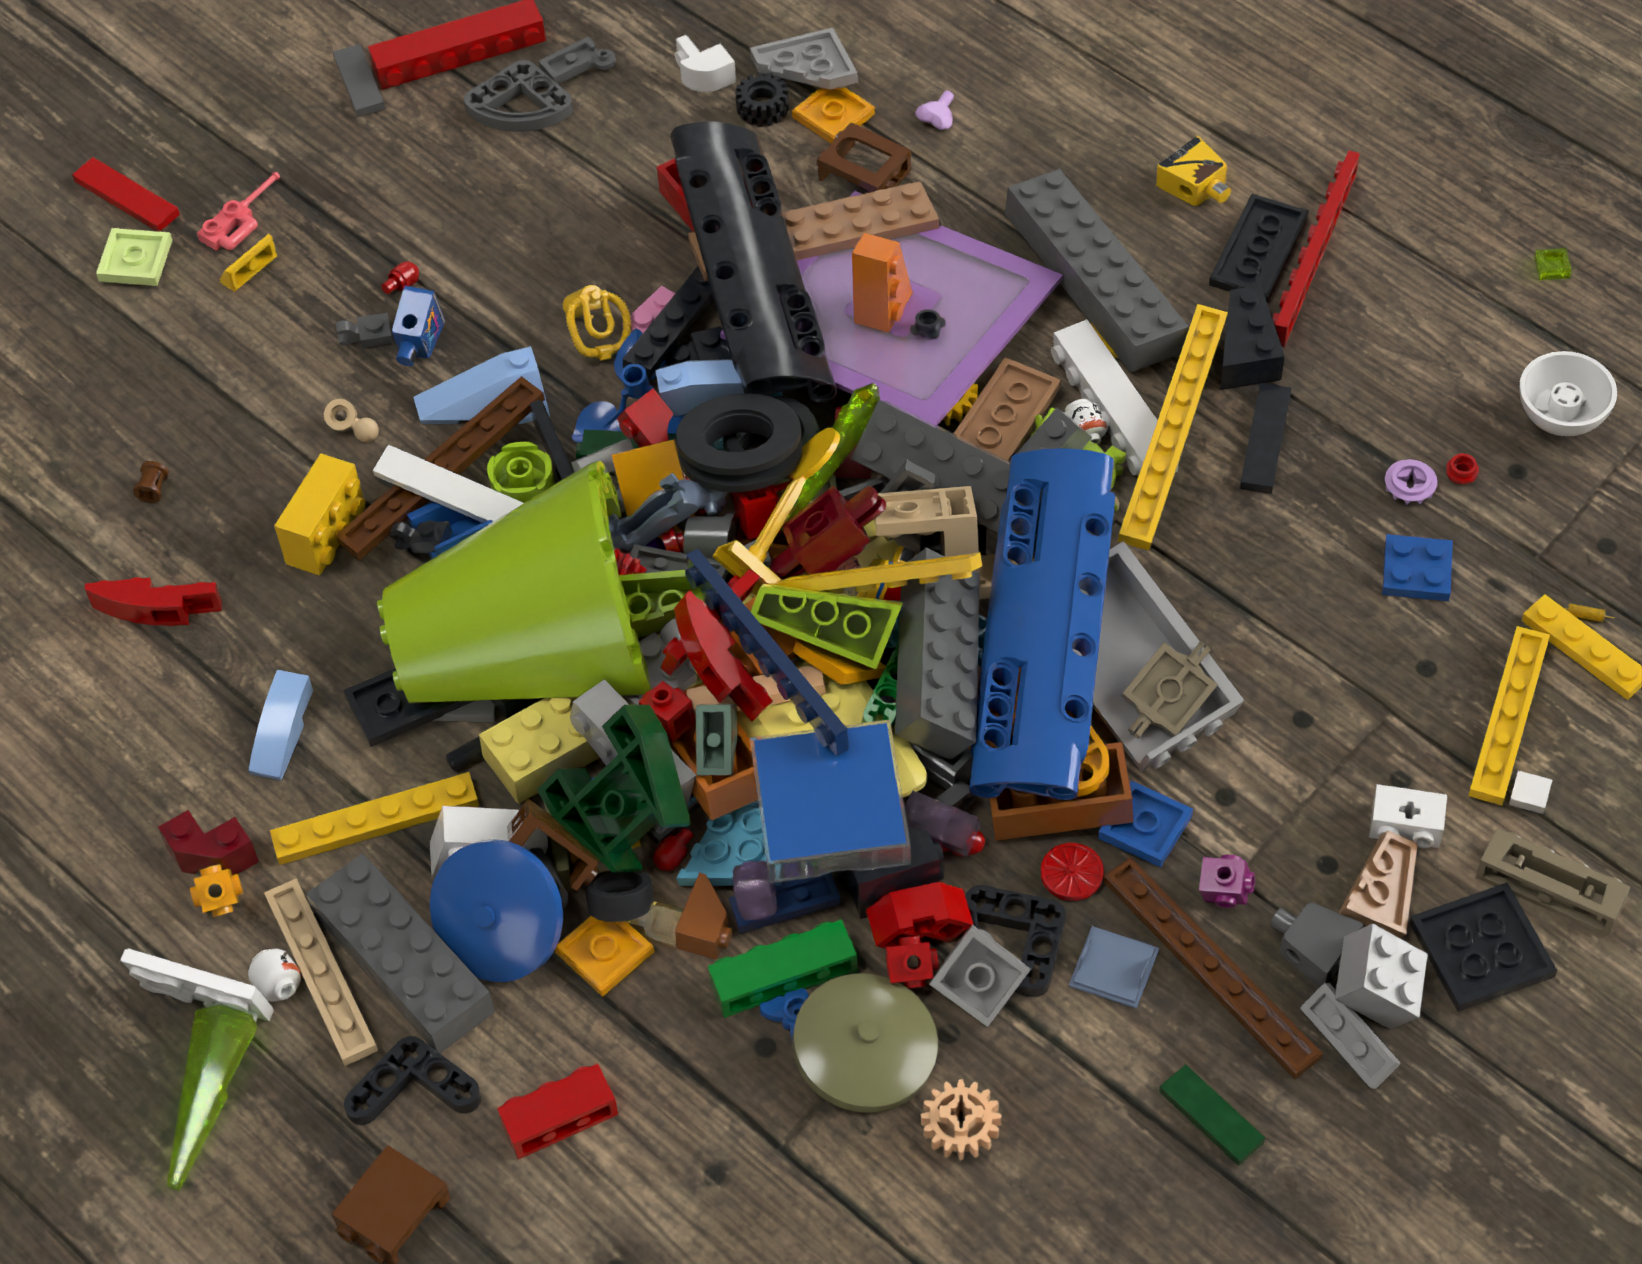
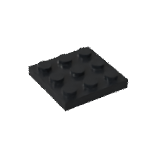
M1508 882L1410 917L1409 924L1425 953L1428 954L1427 957L1457 1012L1556 976L1557 968Z

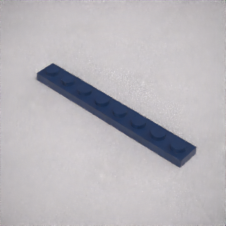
M699 549L686 554L688 569L685 570V575L693 588L698 587L703 593L708 607L719 612L724 626L727 627L729 632L734 631L737 634L744 651L748 655L753 654L763 674L766 677L771 676L777 683L781 696L785 700L790 699L796 706L800 719L805 724L808 722L811 724L822 746H829L836 756L848 751V729Z

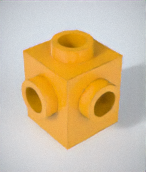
M220 864L201 869V877L195 878V886L190 887L195 908L201 906L203 913L211 911L213 917L233 912L232 905L240 903L238 895L243 894L239 875H232L231 869L222 870ZM213 884H218L222 888V894L217 898L209 894V888Z

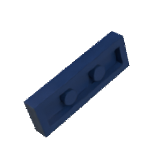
M830 869L781 882V885H771L729 897L730 907L739 934L841 905L840 896Z

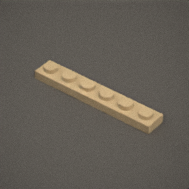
M297 878L264 892L266 900L344 1066L377 1052L378 1049Z

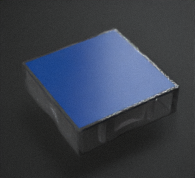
M890 720L845 725L848 729L849 750L839 756H836L829 746H822L815 734V729L750 738L769 883L819 877L840 870L864 871L911 864V845Z

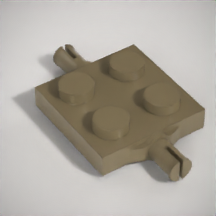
M1164 642L1121 694V697L1134 706L1140 714L1132 726L1128 728V731L1133 734L1138 726L1142 725L1134 735L1136 738L1139 739L1150 724L1160 727L1171 737L1176 736L1217 687L1218 684L1204 674L1199 665L1211 651L1206 646L1197 655L1205 643L1198 642V645L1187 656L1178 653Z

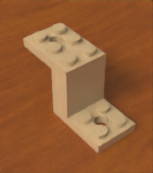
M971 486L878 493L886 501V508L884 512L874 519L877 536L896 538L902 534L918 533L920 535H931L940 531L941 555L949 557L979 553L977 514ZM1033 551L1032 562L1035 558V551ZM995 554L981 555L982 566L974 570L980 573L979 599H990ZM1009 559L1011 563L1018 565L1014 560Z

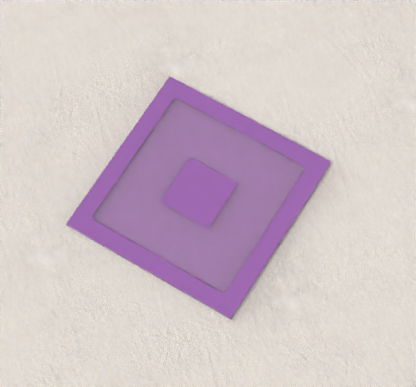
M854 191L850 196L861 195V193ZM939 225L938 229L889 239L900 242L913 294L904 307L901 320L895 322L888 333L854 323L852 251L854 248L797 260L806 291L811 298L822 333L826 355L836 387L876 405L879 400L888 401L935 425L941 422L1063 280V274ZM931 309L938 312L940 317L946 320V325L940 329V336L937 339H928L920 335L911 334L910 326L915 324V316L918 312ZM722 330V332L720 333V337L725 339V335Z

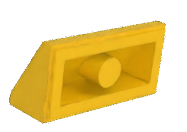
M270 234L265 236L230 265L222 274L220 283L235 292L277 257L272 236Z

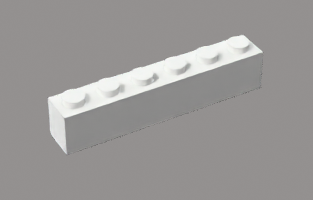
M1088 320L1054 332L1053 347H1051L1054 361L1063 366L1069 383L1072 386L1076 385L1082 399H1087L1089 402L1099 405L1103 418L1107 423V432L1111 437L1113 446L1126 453L1127 466L1131 474L1139 477L1158 420Z

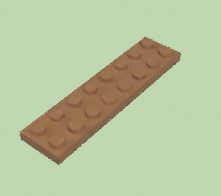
M921 181L782 212L797 260L854 248L864 233L885 239H894L939 228V217ZM695 232L688 233L689 244L705 281H709Z

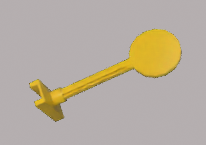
M833 427L820 431L803 446L801 461L795 470L789 474L794 480L787 486L754 545H751L747 550L740 542L735 540L718 546L712 556L733 576L738 575L741 578L749 569L760 576L752 591L756 596L761 585H778V582L782 581L763 563L767 558L769 547L801 494L805 481L821 469L836 450L840 441V434Z

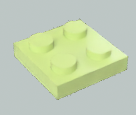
M112 228L96 272L98 281L158 286L172 243L170 232Z

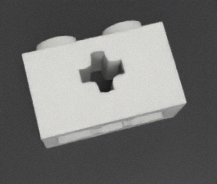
M1377 784L1369 838L1379 839L1380 835L1389 830L1417 843V847L1439 848L1444 831L1447 795Z

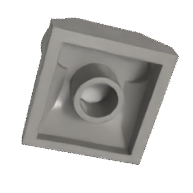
M972 925L942 963L930 981V985L988 1027L1028 974L1030 968L995 942L988 932Z

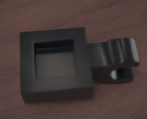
M427 521L419 523L416 529L406 523L397 522L393 524L389 533L390 535L402 536L398 537L394 545L396 549L404 550L411 547L413 553L435 552L434 547L448 540L453 531L449 521Z

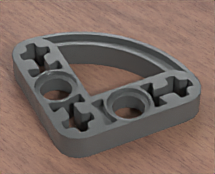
M528 60L514 62L468 91L464 96L466 113L471 118L488 127L504 131L522 132L546 128L565 120L573 112L570 94ZM498 86L508 87V89H506L503 92L494 91V89ZM538 87L549 88L544 93H537L534 91ZM521 93L540 108V110L523 113L496 110Z

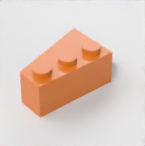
M864 233L852 251L854 323L889 333L894 323L901 320L904 307L913 291L900 242Z

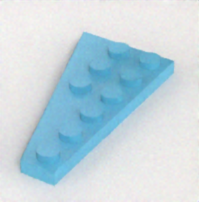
M762 798L712 821L709 818L706 824L708 829L700 843H695L690 852L692 857L685 869H681L676 877L679 886H694L699 872L707 875L712 886L781 885L783 859L770 861Z

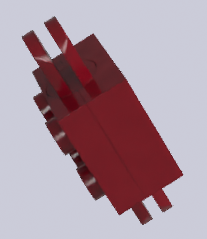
M832 486L782 525L789 548L771 561L769 569L781 580L788 577L801 576L805 572L817 574L837 571L842 563L851 556L860 554L870 542L864 526L884 512L886 501L871 486L865 487L849 501Z

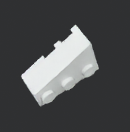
M442 806L430 840L432 878L436 876L442 864L453 853L467 845L490 839L508 841L507 825L519 810ZM536 828L522 847L527 850L538 847L546 853L548 848L547 834Z

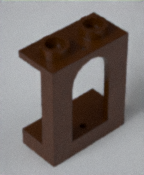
M850 122L843 131L837 133L832 144L826 150L820 152L816 162L818 178L820 181H823L831 172L868 190V193L897 187L911 171V150ZM855 141L890 156L877 173L844 159L845 155L855 145Z

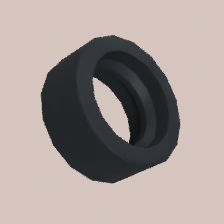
M611 870L596 874L594 879L585 886L588 912L590 916L597 920L607 922L633 920L647 914L654 905L652 880L649 874L643 871L613 873Z

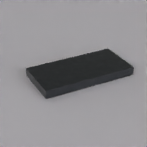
M1251 194L1209 278V286L1230 292V290L1261 285L1266 302H1268L1308 219L1309 211Z

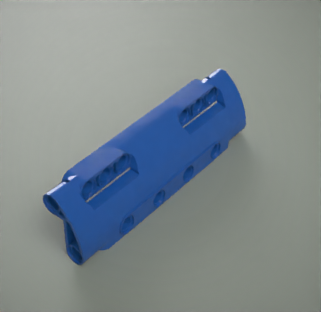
M1056 448L1032 450L1018 453L1011 457L1007 494L1001 507L977 694L976 743L971 745L973 762L969 791L975 796L983 798L997 797L1004 788L1059 800H1071L1078 795L1080 768L1086 757L1089 744L1115 505V493L1111 492L1114 460L1107 454L1089 450ZM1041 489H1043V492H1042V500H1041V508H1040V516H1039L1038 533H1037V541H1036L1035 558H1034V561L1032 562L1033 549H1034V541H1035V533H1036V524H1037V516H1038V508H1039V500H1040V491H1041ZM1016 501L1021 502L1024 506L1019 505ZM1013 530L1018 531L1021 535L1015 534ZM1009 559L1014 560L1018 565L1011 563ZM1080 589L1086 591L1088 595L1083 594ZM1073 649L1079 651L1082 656L1077 655ZM1019 667H1021L1013 739L1010 746ZM993 678L1000 680L1003 686L996 684ZM989 709L995 710L1000 717L992 715ZM1066 711L1072 712L1076 718L1070 717ZM985 740L994 743L996 748L989 747Z

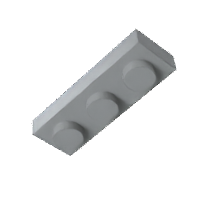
M1324 983L1300 1009L1370 1088L1376 1089L1401 1063L1352 1008L1335 1000L1336 990L1329 983Z

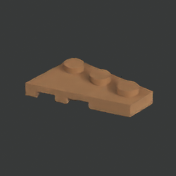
M1389 830L1380 835L1338 913L1357 920L1366 926L1375 924L1398 938L1405 936L1418 844Z

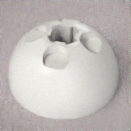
M1552 352L1536 358L1523 371L1519 386L1521 403L1528 417L1542 430L1558 436H1577L1595 429L1609 416L1617 399V387L1611 373L1595 359L1575 352Z

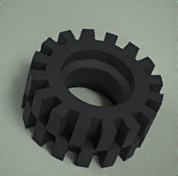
M757 72V77L754 78L750 74L748 75V81L743 78L740 81V85L737 84L736 86L737 113L742 121L747 120L749 125L757 122V127H762V123L766 122L768 127L772 126L773 120L779 123L781 117H786L787 111H789L788 87H786V82L784 80L781 81V77L778 75L772 78V73L767 72L765 77L762 76V72ZM760 97L771 98L765 102L754 101V99Z

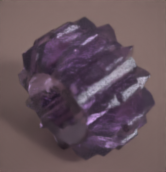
M752 860L735 866L732 877L733 889L738 910L744 920L754 919L755 921L775 915L777 911L776 890L772 872L765 860Z

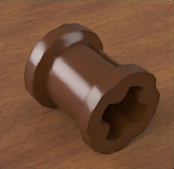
M145 461L140 468L142 474L140 481L133 488L134 496L143 502L157 503L161 499L160 489L163 481L168 479L169 470L159 462Z

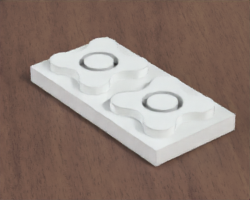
M125 949L120 960L130 970L129 975L139 980V986L148 991L166 994L191 1003L193 999L204 1002V1006L211 1010L229 1013L250 1022H256L257 1018L270 1022L274 1012L273 1007L255 986L132 949Z

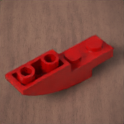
M134 577L127 580H102L95 583H85V591L92 608L109 616L134 623L160 626L189 625V614L222 611V599L216 582H197L195 584L176 586L165 585L154 588L150 577Z
M689 591L674 607L677 627L687 655L697 674L719 704L727 697H730L753 722L769 707L773 700L768 696L766 689L760 683H757L745 670L743 663L729 652L736 641L732 638L727 627L720 624L708 611L706 604Z

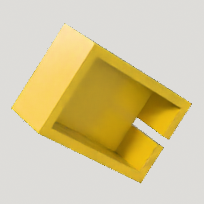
M320 453L274 525L287 565L320 576L326 565L332 563L335 551L339 546L336 535L365 509L366 501L363 497L355 464Z

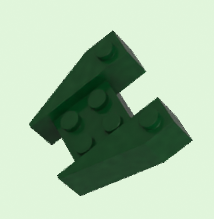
M623 705L602 725L618 755L596 777L591 779L585 768L557 769L537 789L552 817L613 873L634 872L643 869L631 847L656 823H659L661 828L688 827L691 824L667 732L650 705Z

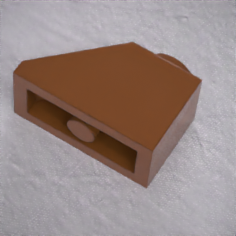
M699 872L675 929L677 949L717 960L721 949H726L730 943L732 928L728 926L727 912L707 875Z

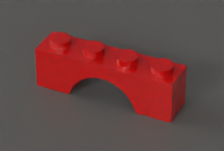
M651 389L625 409L617 420L620 423L619 427L627 438L633 439L640 448L668 441V424L673 412L657 392ZM698 509L695 512V516H703L706 512Z

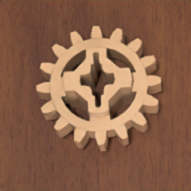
M959 1079L956 1088H952L948 1082H945L943 1093L936 1089L931 1091L933 1101H924L923 1107L926 1113L921 1114V1125L925 1126L923 1128L924 1138H932L933 1150L943 1146L944 1157L948 1158L952 1151L958 1152L959 1160H963L965 1152L970 1151L976 1158L978 1157V1147L981 1146L986 1150L991 1148L990 1138L998 1139L999 1128L997 1126L1001 1125V1114L997 1113L999 1110L998 1101H989V1089L979 1093L977 1082H973L970 1088H966L963 1079ZM959 1111L963 1112V1118H965L963 1128L959 1127V1121H957Z

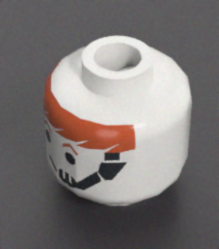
M1079 399L1067 405L1064 413L1092 437L1090 439L1091 442L1096 445L1100 444L1101 438L1107 432V423L1103 418L1099 405L1089 402L1087 399Z
M267 949L259 952L252 959L248 977L252 985L260 991L267 1001L275 1002L287 999L295 993L301 981V972L284 950Z

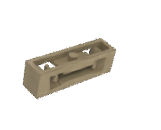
M1499 828L1496 829L1480 860L1476 878L1493 886L1508 882L1514 895L1609 937L1631 887L1622 883L1621 880L1614 876L1601 874L1590 869L1582 862L1569 860L1556 854L1548 847L1535 845L1522 839L1521 836L1514 832H1506ZM1503 873L1521 882L1518 885L1508 879L1499 876L1498 874ZM1577 906L1590 913H1593L1597 915V918L1595 919L1591 916L1574 910V907Z

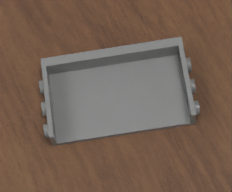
M1123 541L1109 551L1093 708L1118 742H1122L1124 750L1142 772L1150 766H1153L1154 769L1161 767L1171 759L1170 754L1178 749L1181 753L1187 751L1197 743L1198 740L1196 738L1203 733L1208 737L1217 732L1224 725L1222 722L1236 713L1243 704L1244 699L1208 653L1199 665L1204 674L1218 685L1179 734L1171 737L1163 729L1152 724L1149 725L1139 739L1134 735L1142 726L1141 724L1133 734L1128 731V728L1132 726L1140 714L1134 706L1121 697L1124 690L1164 642L1178 653L1189 656L1200 641ZM1080 589L1083 594L1088 595L1086 591ZM1204 647L1199 651L1197 655H1199L1204 650ZM1073 649L1077 655L1082 656L1079 651Z

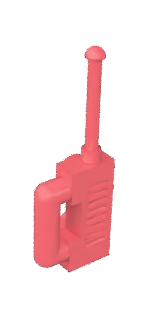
M273 172L271 177L240 203L235 200L226 202L223 209L214 218L203 223L202 228L197 232L199 241L216 251L221 247L226 250H233L258 226L248 205L275 180H279L280 175L277 172ZM237 225L240 226L229 237L227 236Z

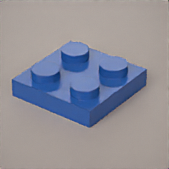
M1386 534L1382 595L1449 601L1451 594L1453 540Z
M1131 780L1130 789L1134 822L1102 826L1099 830V839L1161 868L1193 817V808Z

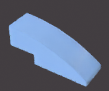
M282 670L276 671L257 728L248 770L249 774L282 780L303 730L304 723L302 717L313 693L309 676Z

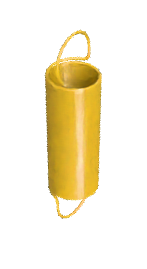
M1569 604V608H1564L1568 609V612L1576 618L1603 622L1604 617H1609L1605 616L1606 610L1576 604Z

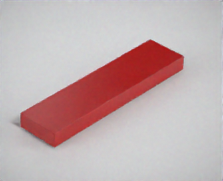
M94 157L72 174L74 182L157 232H161L180 215L178 207Z

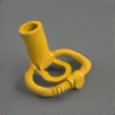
M595 285L585 286L568 295L563 301V309L566 313V323L568 330H570L571 339L575 343L574 346L578 353L584 355V357H595L600 359V361L611 359L613 354L618 353L623 342L631 334L632 320L629 309H627L628 307L625 306L626 304L620 297L606 290H601ZM608 301L616 304L619 311H621L623 319V333L620 340L613 345L596 346L594 349L583 345L580 335H578L579 332L575 318L584 316L586 330L592 337L596 339L607 338L612 334L615 327ZM603 309V316L607 320V329L603 333L593 328L591 319L594 316L590 314L593 310Z

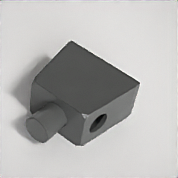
M1307 903L1298 917L1282 908L1278 909L1272 918L1270 926L1284 934L1280 948L1281 956L1320 988L1324 983H1329L1339 970L1344 936L1362 929L1363 924L1315 903Z

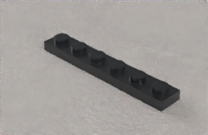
M699 266L696 267L623 357L622 368L630 364H639L644 367L647 377L650 379L712 302L714 297L710 283L704 280Z

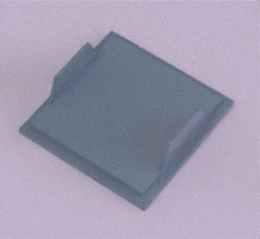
M1092 926L1073 972L1069 987L1137 1009L1159 948Z

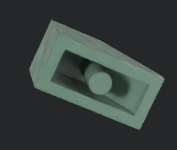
M737 704L696 705L697 775H732L737 744Z

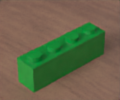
M842 919L835 922L821 923L814 929L804 933H792L783 937L781 941L766 946L757 945L746 953L734 957H722L715 961L714 964L708 965L709 981L724 1018L758 1007L761 1003L771 1001L778 996L784 997L787 992L797 989L806 990L834 978L858 972L857 954Z

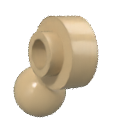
M335 399L327 404L324 410V419L332 429L336 431L353 429L355 437L364 443L372 442L377 438L379 434L377 423L371 418H357V411L349 401ZM342 410L346 411V419L338 421L336 418L337 413Z

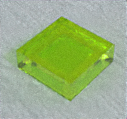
M1566 248L1535 250L1534 260L1539 280L1570 279L1572 271Z

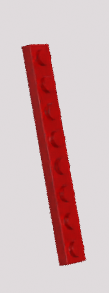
M1348 150L1344 162L1338 161L1334 174L1336 181L1335 183H1329L1325 195L1327 202L1326 204L1321 203L1317 212L1316 221H1318V224L1311 225L1307 237L1309 245L1308 247L1303 246L1298 258L1299 269L1293 268L1288 284L1291 288L1289 291H1283L1279 308H1281L1280 314L1275 312L1272 317L1281 347L1285 348L1356 178L1360 153Z

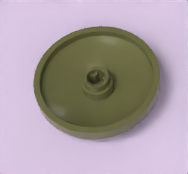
M858 973L834 978L810 994L797 1015L793 1029L792 1048L800 1074L810 1088L831 1104L846 1110L874 1113L896 1108L920 1092L928 1081L935 1065L938 1037L934 1021L928 1009L911 990L900 983H890L889 978Z

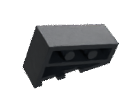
M1261 285L1230 290L1220 390L1281 381L1285 356Z

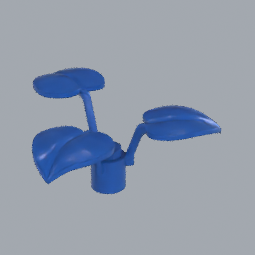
M639 329L633 330L626 338L614 362L615 373L624 386V389L621 391L622 398L619 410L616 411L613 404L605 401L594 402L588 405L580 413L576 422L575 431L572 435V440L576 444L577 442H582L584 429L621 431L617 418L626 409L627 398L640 399L651 389H654L649 384V380L657 377L656 372L649 379L644 367L639 364H630L622 368L623 357L643 334ZM664 361L658 369L664 368L666 361ZM686 414L672 417L668 424L667 433H676L679 423Z

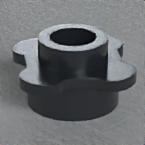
M925 309L916 314L915 324L910 326V332L923 338L937 339L940 336V329L946 325V320L940 317L938 312Z

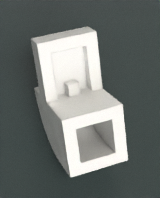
M687 35L676 39L677 52H675V59L680 67L681 81L686 87L699 92H712L736 82L735 62L721 44L699 52Z

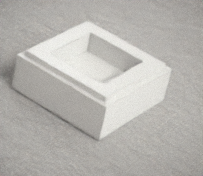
M1518 771L1509 805L1543 814L1552 780Z

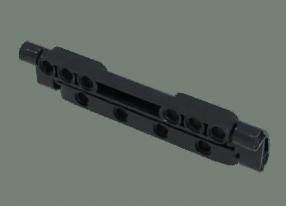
M695 122L677 126L670 133V139L676 156L675 162L732 363L734 369L738 371L744 393L767 396L806 386L812 401L825 402L832 399L837 393V387L826 355L825 343L811 298L804 285L783 217L778 192L758 135L746 128L722 122Z

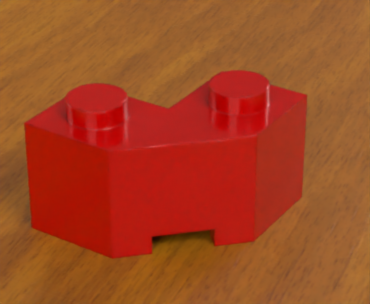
M941 882L890 892L881 896L878 902L866 910L875 945L883 949L887 946L899 945V938L920 936V939L927 936L951 942L974 925L964 890Z

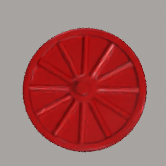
M1060 844L1052 848L1044 856L1041 863V880L1043 885L1052 895L1063 900L1078 901L1086 899L1100 888L1103 881L1104 867L1101 858L1093 849L1083 844Z

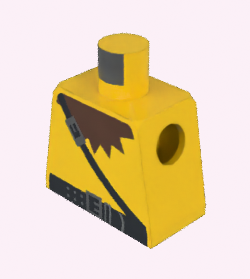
M1199 136L1194 137L1157 165L1156 186L1193 206L1200 205L1209 197H1212L1219 203H1223L1231 193V188L1225 185L1226 163Z

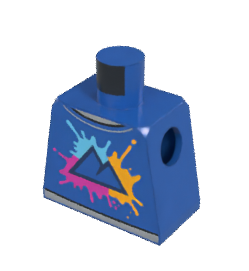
M404 286L392 327V335L399 350L396 361L404 366H413L416 357L429 358L442 331L445 319L434 291Z

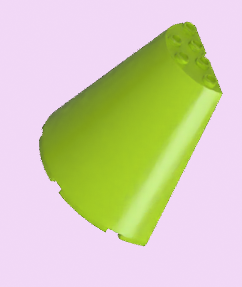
M601 461L589 463L384 588L382 599L377 601L380 617L385 622V625L380 626V634L384 645L390 646L391 657L396 671L393 672L396 689L404 691L409 703L580 697L604 679L619 695H644L649 690H652L648 665L635 630L631 629L630 611L622 583L619 580L609 528V516L616 514L618 517H622L618 494L609 472L604 473L605 466Z

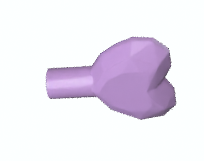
M944 91L938 101H931L919 106L915 113L917 118L922 122L932 124L939 130L949 129L953 118L948 106L954 98L953 93Z

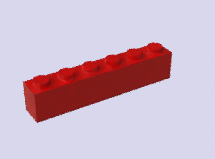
M522 0L368 46L372 68L383 90L545 42L546 36L543 19L534 0Z

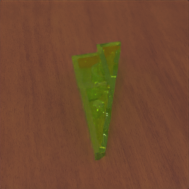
M871 383L854 390L848 404L842 407L833 426L840 434L838 446L821 469L805 481L801 494L783 525L813 500L860 441L880 400L879 387L876 384Z
M221 1004L199 1009L195 1012L167 1179V1186L169 1188L180 1190L228 1098L226 1088L258 1029L251 1014Z

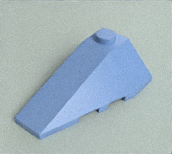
M531 346L495 356L414 396L421 424H459L462 420H471L521 376L544 393ZM545 398V401H543V404H544V406H545V408H546V411H547V413H548V415H549V417H550L548 405H547L546 398ZM532 413L528 414L518 424L533 421Z
M732 359L690 360L656 370L660 396L673 412L672 417L687 414L698 405L714 398L732 394H745L738 371L734 369Z

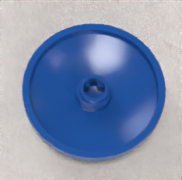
M490 839L478 841L453 853L442 864L435 876L430 895V915L433 929L475 977L492 982L513 981L540 968L553 954L562 931V901L557 885L548 869L527 849L505 840Z

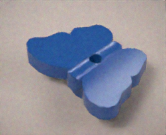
M797 989L787 992L784 997L778 996L771 1001L763 1002L760 1005V1014L771 1021L782 1022L784 1029L790 1028L792 1041L793 1029L797 1018L796 1014L799 1013L803 1003L809 997L808 992L805 989Z

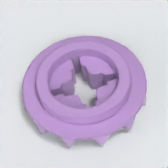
M1411 459L1398 461L1392 464L1385 474L1386 491L1393 494L1394 500L1399 498L1404 500L1406 505L1411 501L1421 504L1424 499H1431L1437 487L1435 472L1421 461ZM1410 475L1413 476L1414 486L1411 489L1407 487Z

